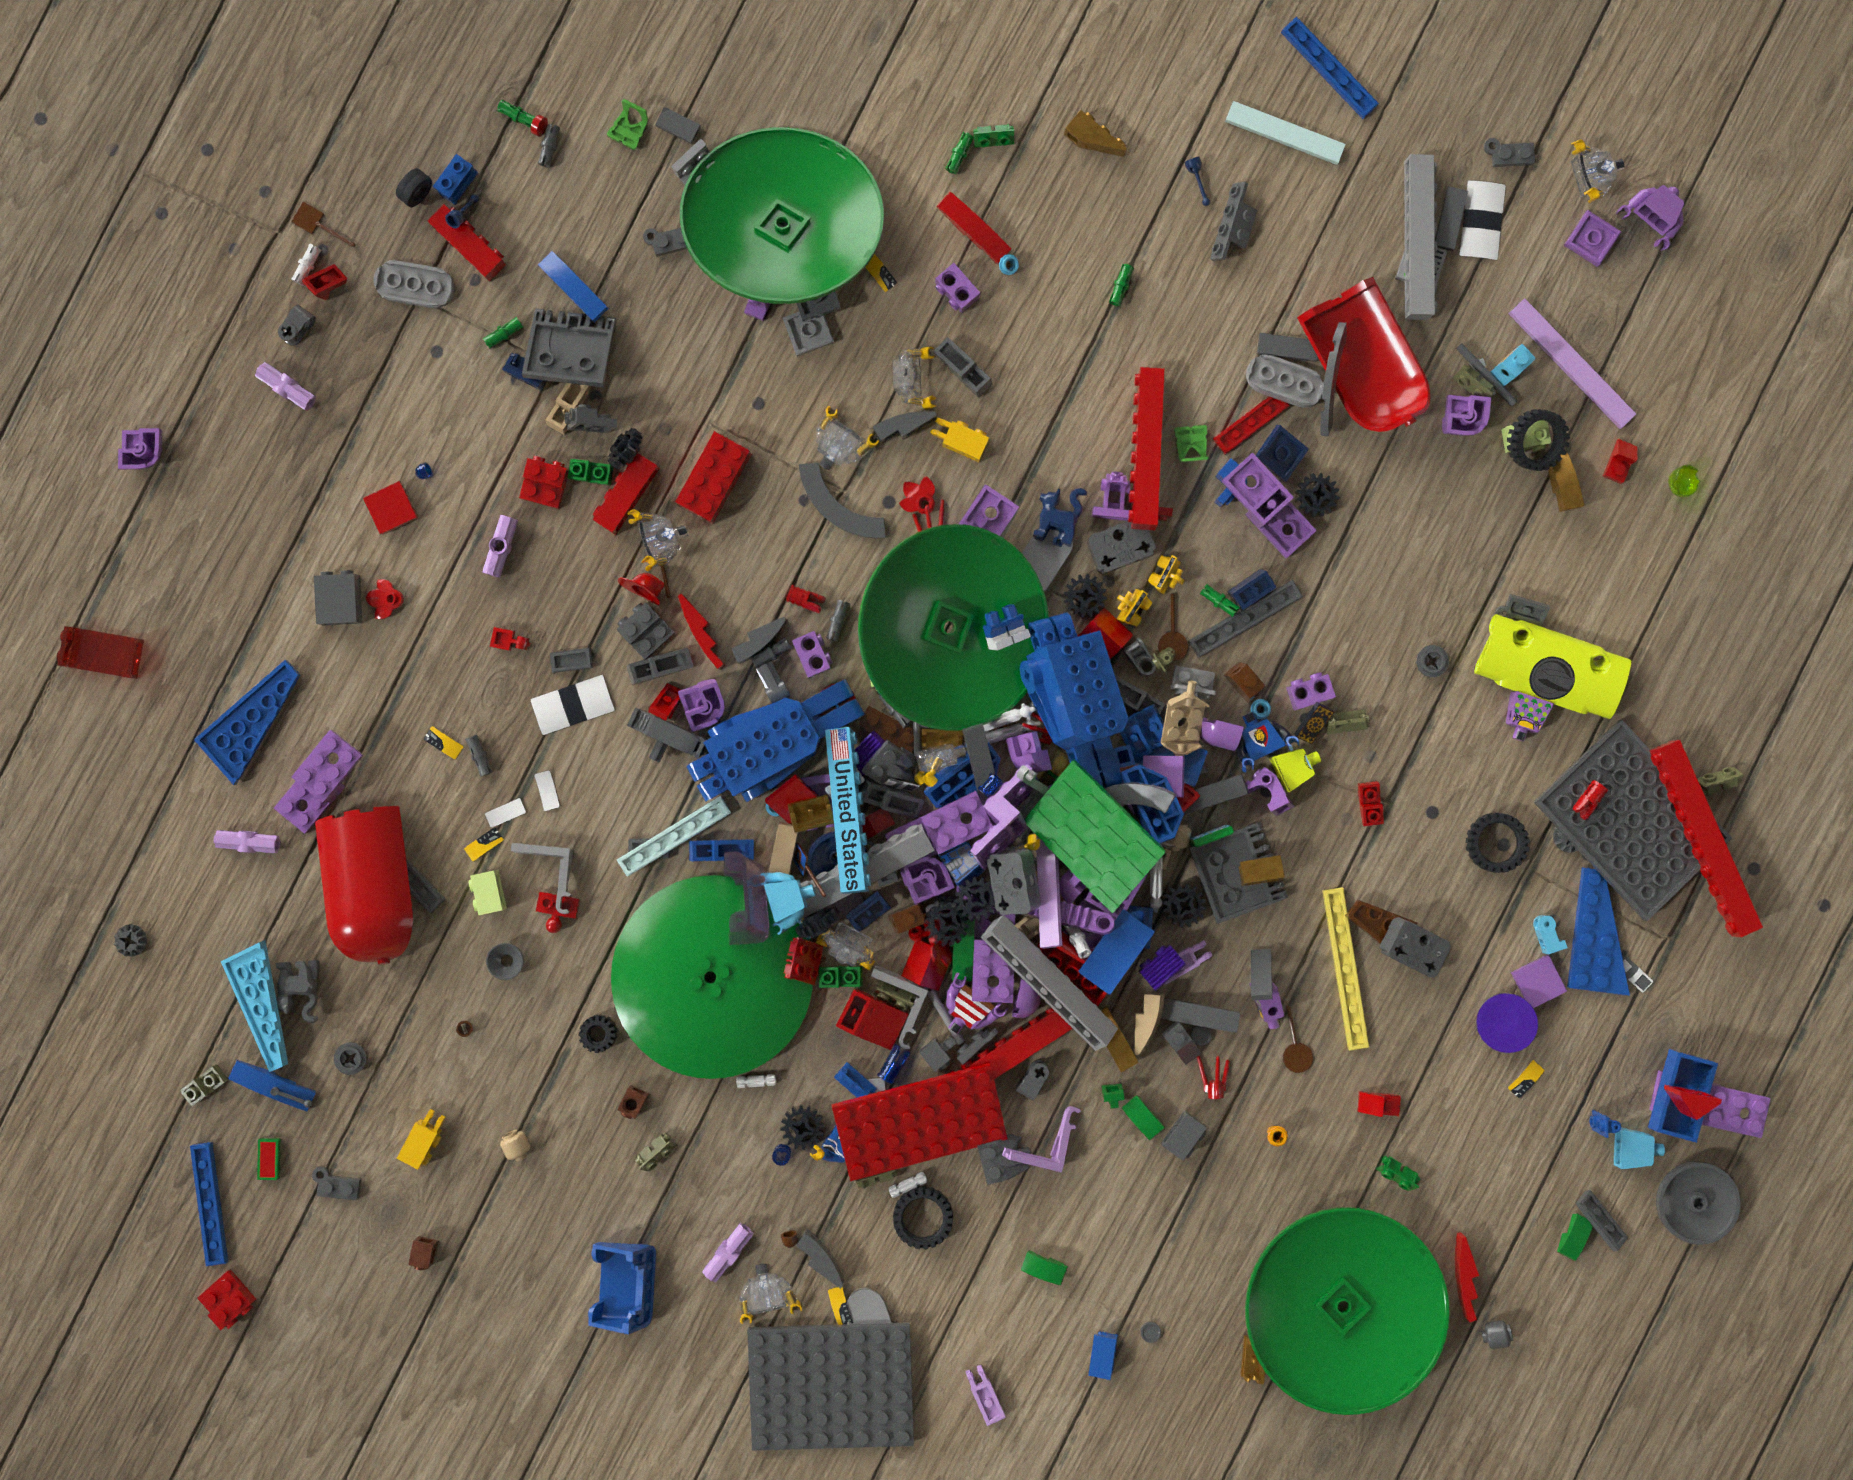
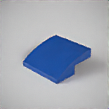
M1154 704L1129 716L1123 732H1120L1126 745L1130 744L1134 760L1162 746L1161 738L1164 722Z

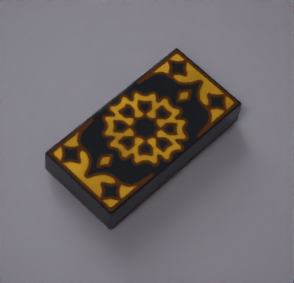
M1316 702L1294 735L1305 742L1313 744L1335 712L1332 708Z

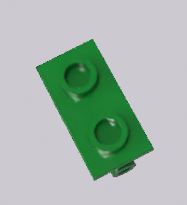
M1009 124L996 125L995 131H991V126H977V129H973L974 148L1014 145V128L1009 126Z
M1391 1156L1383 1157L1381 1163L1384 1165L1377 1167L1376 1170L1384 1178L1397 1182L1398 1186L1406 1191L1419 1188L1417 1184L1420 1181V1177L1417 1172L1407 1166H1404L1401 1172L1402 1163Z

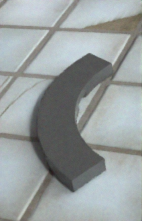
M1339 322L1333 337L1334 352L1331 351L1329 353L1322 399H1325V410L1321 411L1320 434L1327 437L1333 426L1336 381L1341 356L1347 341V323Z
M819 463L798 464L801 480L808 497L816 509L829 522L846 532L861 537L886 538L884 517H867L848 510L834 499L826 488L820 473Z
M1139 782L1121 783L1105 788L1120 805H1145L1164 813L1169 810L1177 795L1165 788Z

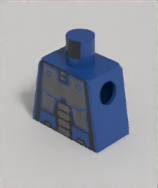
M969 842L961 843L938 854L958 888L959 885L966 886L965 880L971 883L973 877L977 878L985 871L971 853L972 846Z

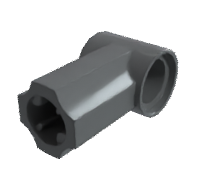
M772 662L756 669L772 704L791 696Z

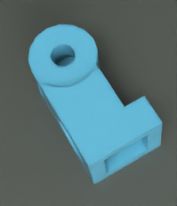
M1539 915L1534 919L1533 925L1542 953L1551 954L1567 948L1565 940L1558 939L1555 930L1556 922L1551 916Z

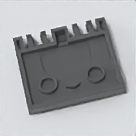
M536 308L522 371L523 378L604 387L613 335L616 330V318L607 317L605 325V317L601 316L598 319L597 328L592 327L593 321L588 316H586L585 325L583 326L584 315L569 312L566 324H564L565 312L560 311L557 323H552V310H547L545 316L544 309Z
M1261 821L1235 830L1229 836L1198 848L1188 847L1217 924L1288 898L1286 889L1271 894L1272 891L1284 887L1283 882H1277L1269 887L1267 883L1243 887L1241 885L1240 862L1273 856V853H1268L1257 857L1258 853L1271 849L1269 844H1264L1254 849L1252 842L1264 839L1266 837L1265 832L1251 837L1249 835L1263 830Z

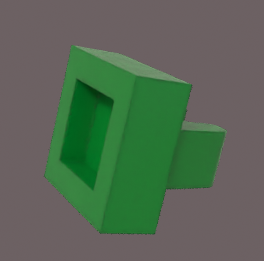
M1122 1084L1101 1085L1104 1102H1109L1110 1109L1119 1108L1118 1101L1124 1100Z

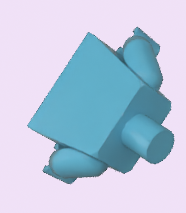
M782 872L761 873L760 876L765 877V882L761 883V885L765 887L774 921L776 922L773 926L778 925L780 927V932L777 933L779 935L796 925L804 915V909L808 907L806 899L816 896L813 884L802 887L800 880H795L793 875Z

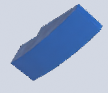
M754 839L689 841V861L754 860Z

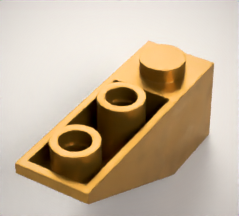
M1080 110L1065 128L1064 135L1079 148L1124 157L1127 148L1125 143L1119 138L1115 139L1110 134L1109 129L1104 125L1100 126L1096 123L1094 117L1088 112L1084 113Z

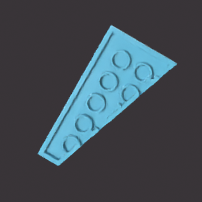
M264 940L221 961L266 1066L269 1072L287 1065L288 1059L266 941Z

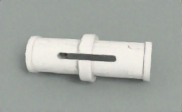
M309 244L303 258L299 259V266L291 280L303 286L302 279L308 277L310 271L314 270L315 267L313 265L322 250Z
M1064 925L1070 937L1069 941L1076 948L1078 956L1080 958L1088 957L1091 954V950L1086 943L1085 934L1080 929Z

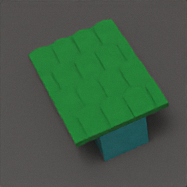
M1075 759L1071 761L1024 818L1026 825L1112 913L1166 852Z

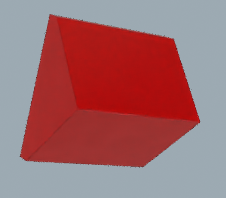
M1105 607L1077 635L1082 636L1101 631L1109 659L1133 636Z
M922 940L914 942L901 976L920 986L939 991L948 967L944 965L941 959L933 962L931 945Z
M1664 1085L1665 1091L1680 1113L1695 1120L1700 1119L1722 1103V1099L1706 1092Z

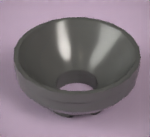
M498 944L487 955V969L497 979H512L523 968V954L513 944ZM504 955L512 956L513 963L511 966H505L502 963Z

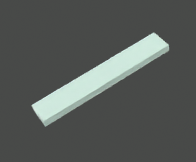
M1235 101L1232 102L1225 120L1229 124L1336 165L1339 163L1345 147L1344 143Z
M719 796L618 858L617 861L628 877L731 814V811L723 798Z

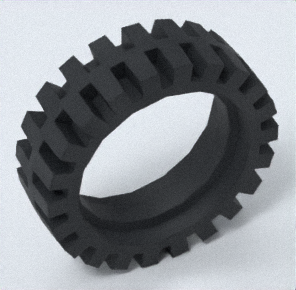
M1533 409L1531 412L1526 411L1523 413L1524 416L1520 415L1517 418L1519 422H1513L1514 430L1509 429L1508 434L1512 436L1507 437V442L1510 443L1507 446V450L1511 451L1509 455L1513 458V461L1523 468L1533 471L1549 470L1550 467L1557 465L1555 461L1560 462L1563 459L1560 456L1561 454L1566 455L1567 453L1564 447H1569L1570 444L1566 442V439H1570V434L1566 433L1569 431V427L1565 425L1566 421L1554 412L1542 409ZM1539 420L1546 421L1553 430L1552 445L1542 458L1532 460L1524 452V436L1528 428Z
M1490 813L1476 819V822L1471 824V829L1467 832L1468 838L1465 841L1467 843L1466 850L1469 851L1468 855L1473 860V863L1481 869L1493 873H1505L1516 869V866H1520L1523 863L1522 860L1526 859V852H1529L1530 848L1528 847L1530 839L1527 838L1529 834L1524 829L1525 826L1517 818L1504 813ZM1493 823L1507 825L1516 837L1514 854L1508 860L1500 863L1487 860L1479 849L1481 832Z
M927 1186L916 1187L902 1194L897 1201L893 1213L894 1228L898 1237L904 1243L906 1242L908 1246H913L919 1250L920 1248L924 1250L929 1247L934 1248L948 1237L952 1229L953 1211L946 1196L939 1190L937 1191L932 1187L927 1188ZM920 1198L936 1202L943 1214V1222L940 1229L927 1237H918L910 1233L903 1221V1213L906 1207L912 1201Z

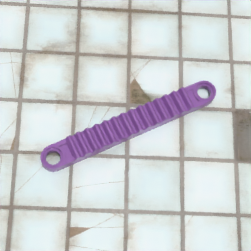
M988 893V896L986 897V901H987L988 904L990 903V894H989V893ZM971 896L974 902L982 903L980 897ZM1060 902L1061 925L1101 935L1110 934L1115 928L1114 919L1108 913ZM1039 908L1021 915L1039 919ZM1101 919H1108L1110 921V926L1107 929L1099 927Z

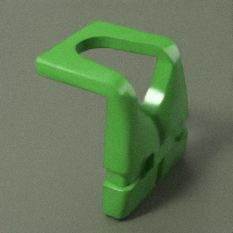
M623 99V111L613 123L614 126L607 132V136L618 143L622 142L624 146L632 150H636L648 123L647 111ZM630 107L640 113L642 121L630 125L628 121Z
M1206 425L1192 426L1191 428L1188 426L1176 427L1174 429L1180 462L1209 459V456L1206 457ZM1192 447L1200 455V457L1185 458L1187 452Z

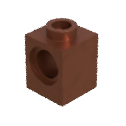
M630 1085L617 1110L621 1111V1115L628 1119H636L649 1093ZM628 1099H634L637 1102V1107L631 1108L628 1105Z
M418 1236L413 1241L408 1265L414 1266L416 1270L429 1269L434 1263L438 1240Z

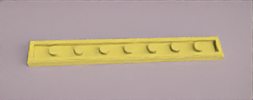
M1344 888L1322 890L1347 1047L1349 1051L1369 1048L1349 918L1345 916L1347 914Z

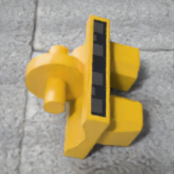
M1161 555L1157 566L1164 569L1162 575L1153 572L1148 579V582L1161 594H1165L1168 586L1174 589L1177 583L1183 585L1185 581L1181 578L1183 570L1178 568L1181 562L1173 555L1171 558Z
M1135 589L1133 593L1128 591L1125 597L1118 595L1117 600L1121 603L1117 609L1121 612L1116 619L1122 623L1137 627L1142 617L1136 614L1139 607L1147 611L1152 605V601L1147 597L1148 593L1144 590Z

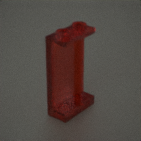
M64 626V630L60 635L61 647L57 653L58 666L126 678H138L144 639Z

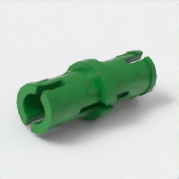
M503 99L497 107L499 113L512 118L515 123L519 122L531 128L532 121L536 117L524 111L522 107H516Z
M962 132L956 147H953L951 158L945 167L949 173L956 175L961 163L966 159L967 151L974 140L971 134Z
M1122 264L1119 276L1113 284L1114 289L1109 299L1110 304L1118 307L1121 306L1124 294L1130 286L1129 281L1134 271L1133 266Z
M516 316L503 326L499 325L497 330L484 337L483 340L489 349H492L503 340L507 341L510 339L511 335L524 327Z
M1208 584L1204 586L1205 589L1201 590L1200 595L1211 601L1214 607L1221 608L1233 618L1240 607L1227 599L1224 593L1220 594Z

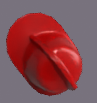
M641 573L632 580L618 578V583L628 591L645 598L655 605H660L658 597L664 588V583L654 575Z

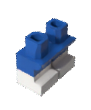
M1014 604L1002 607L1004 618H999L998 611H991L985 614L987 624L983 626L989 649L1000 650L1031 637L1029 630L1025 629L1022 620L1024 618L1023 614H1018Z

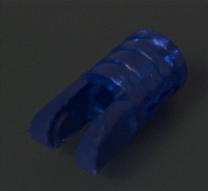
M897 1044L894 1045L886 1062H884L883 1067H881L880 1072L877 1074L878 1077L890 1084L894 1083V1080L910 1056V1051L904 1050L898 1060L895 1061L901 1050V1047Z

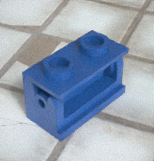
M456 154L433 187L441 196L456 205L478 172L474 169L473 165Z

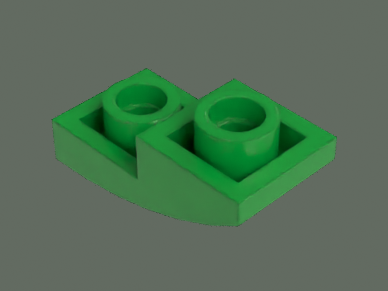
M570 459L567 479L611 486L614 467L610 464Z
M862 966L819 967V988L863 986Z
M1136 1095L1122 1107L1126 1115L1149 1141L1165 1129L1162 1122L1154 1112L1150 1111L1139 1095Z
M1572 1214L1567 1233H1562L1557 1249L1558 1253L1573 1261L1577 1260L1593 1227L1587 1218L1579 1214Z
M1031 1250L1026 1253L1021 1267V1271L1056 1285H1062L1068 1269L1067 1265L1051 1257L1046 1259Z

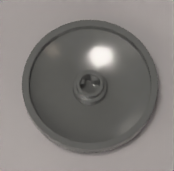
M1693 1161L1680 1164L1666 1174L1658 1187L1656 1209L1662 1224L1672 1235L1690 1244L1703 1245L1722 1239L1732 1230L1740 1213V1195L1732 1178L1722 1169L1706 1162Z

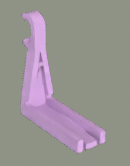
M1069 1106L1065 1109L1050 1153L1051 1159L1005 1147L1002 1156L1009 1160L1062 1172L1071 1129H1076L1074 1124L1069 1123L1072 1112L1079 1113L1081 1110L1074 1106Z

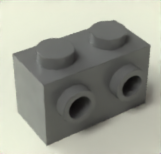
M1184 1110L1161 1144L1184 1161L1186 1157L1189 1158L1194 1152L1196 1142H1200L1205 1137L1207 1127Z

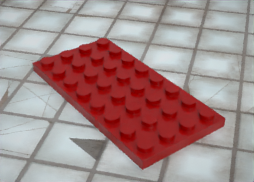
M990 1063L831 1104L850 1182L974 1149L978 1145L992 1141L1007 1140Z

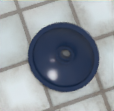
M835 831L820 836L809 849L807 864L815 877L821 872H828L834 869L838 864L837 857L833 856L837 853Z

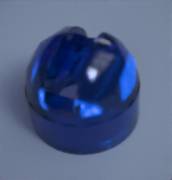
M427 462L419 464L415 469L416 477L421 480L429 479L433 475L431 467Z

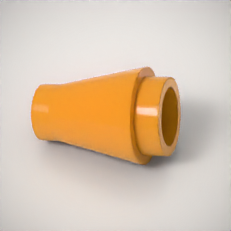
M1271 1126L1268 1128L1267 1137L1270 1144L1279 1147L1286 1143L1288 1134L1283 1127Z

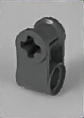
M295 305L284 322L279 326V337L289 345L295 346L299 344L308 330L314 325L316 317L300 305Z
M1139 637L1133 644L1122 648L1126 658L1132 663L1140 676L1148 677L1155 671L1156 665L1152 660L1153 658ZM1143 662H1148L1151 665L1150 672H1144L1141 669Z
M1043 1060L1033 1061L1025 1075L1018 1082L1015 1090L1034 1101L1048 1078L1049 1070L1047 1064ZM1042 1067L1043 1073L1039 1072L1038 1074H1036L1035 1069H1040Z

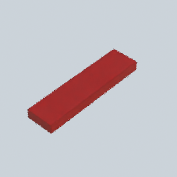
M1269 396L1214 437L1213 441L1223 454L1226 455L1290 405L1287 402Z

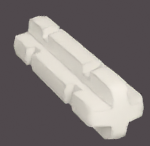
M776 1075L748 1076V1078L739 1076L736 1079L737 1088H745L746 1086L776 1085Z
M924 1172L916 1174V1177L912 1176L899 1182L898 1185L895 1184L889 1187V1193L892 1198H895L900 1193L904 1194L916 1188L919 1184L921 1186L927 1183V1177Z

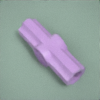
M266 362L257 368L255 376L272 387L273 391L285 399L291 400L306 411L312 408L316 396L301 387L297 381L284 373H280Z
M500 515L494 537L489 542L490 549L482 573L498 578L501 577L507 555L511 551V542L518 520ZM502 541L504 542V549L498 552L496 545Z
M217 830L214 836L215 848L236 849L238 852L255 853L256 851L278 853L281 842L279 836L258 834V832L253 831L233 832Z
M739 1223L729 1238L725 1239L718 1247L714 1257L702 1271L710 1281L716 1283L728 1266H731L741 1254L742 1248L754 1234L748 1226Z

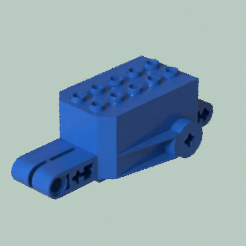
M1068 613L1030 622L1028 630L1034 652L1027 655V660L1022 661L1020 664V675L1053 743L1066 750L1069 762L1071 763L1075 759L1104 789L1123 783L1110 736L1123 732L1128 721V715L1101 631L1077 636L1072 618Z
M844 679L801 703L789 698H783L776 703L736 715L708 730L707 732L711 738L703 743L709 753L686 766L694 782L712 773L715 775L697 785L705 802L727 790H730L733 797L742 794L746 803L776 787L818 752L821 739L826 737L825 730L842 728L865 715L857 699L839 707L838 704L842 703L843 700L845 701L854 696L847 680ZM835 706L837 708L821 718L819 717L820 714Z

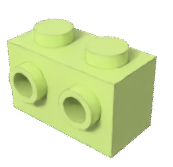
M1539 420L1528 428L1524 436L1523 448L1524 452L1527 449L1537 452L1545 450V446L1551 444L1548 422ZM1512 425L1501 430L1505 453L1511 452L1507 450V446L1510 445L1507 442V437L1512 436L1508 434L1509 429L1514 430Z
M499 869L470 876L469 887L471 892H474L475 897L473 907L475 911H478V915L507 909Z

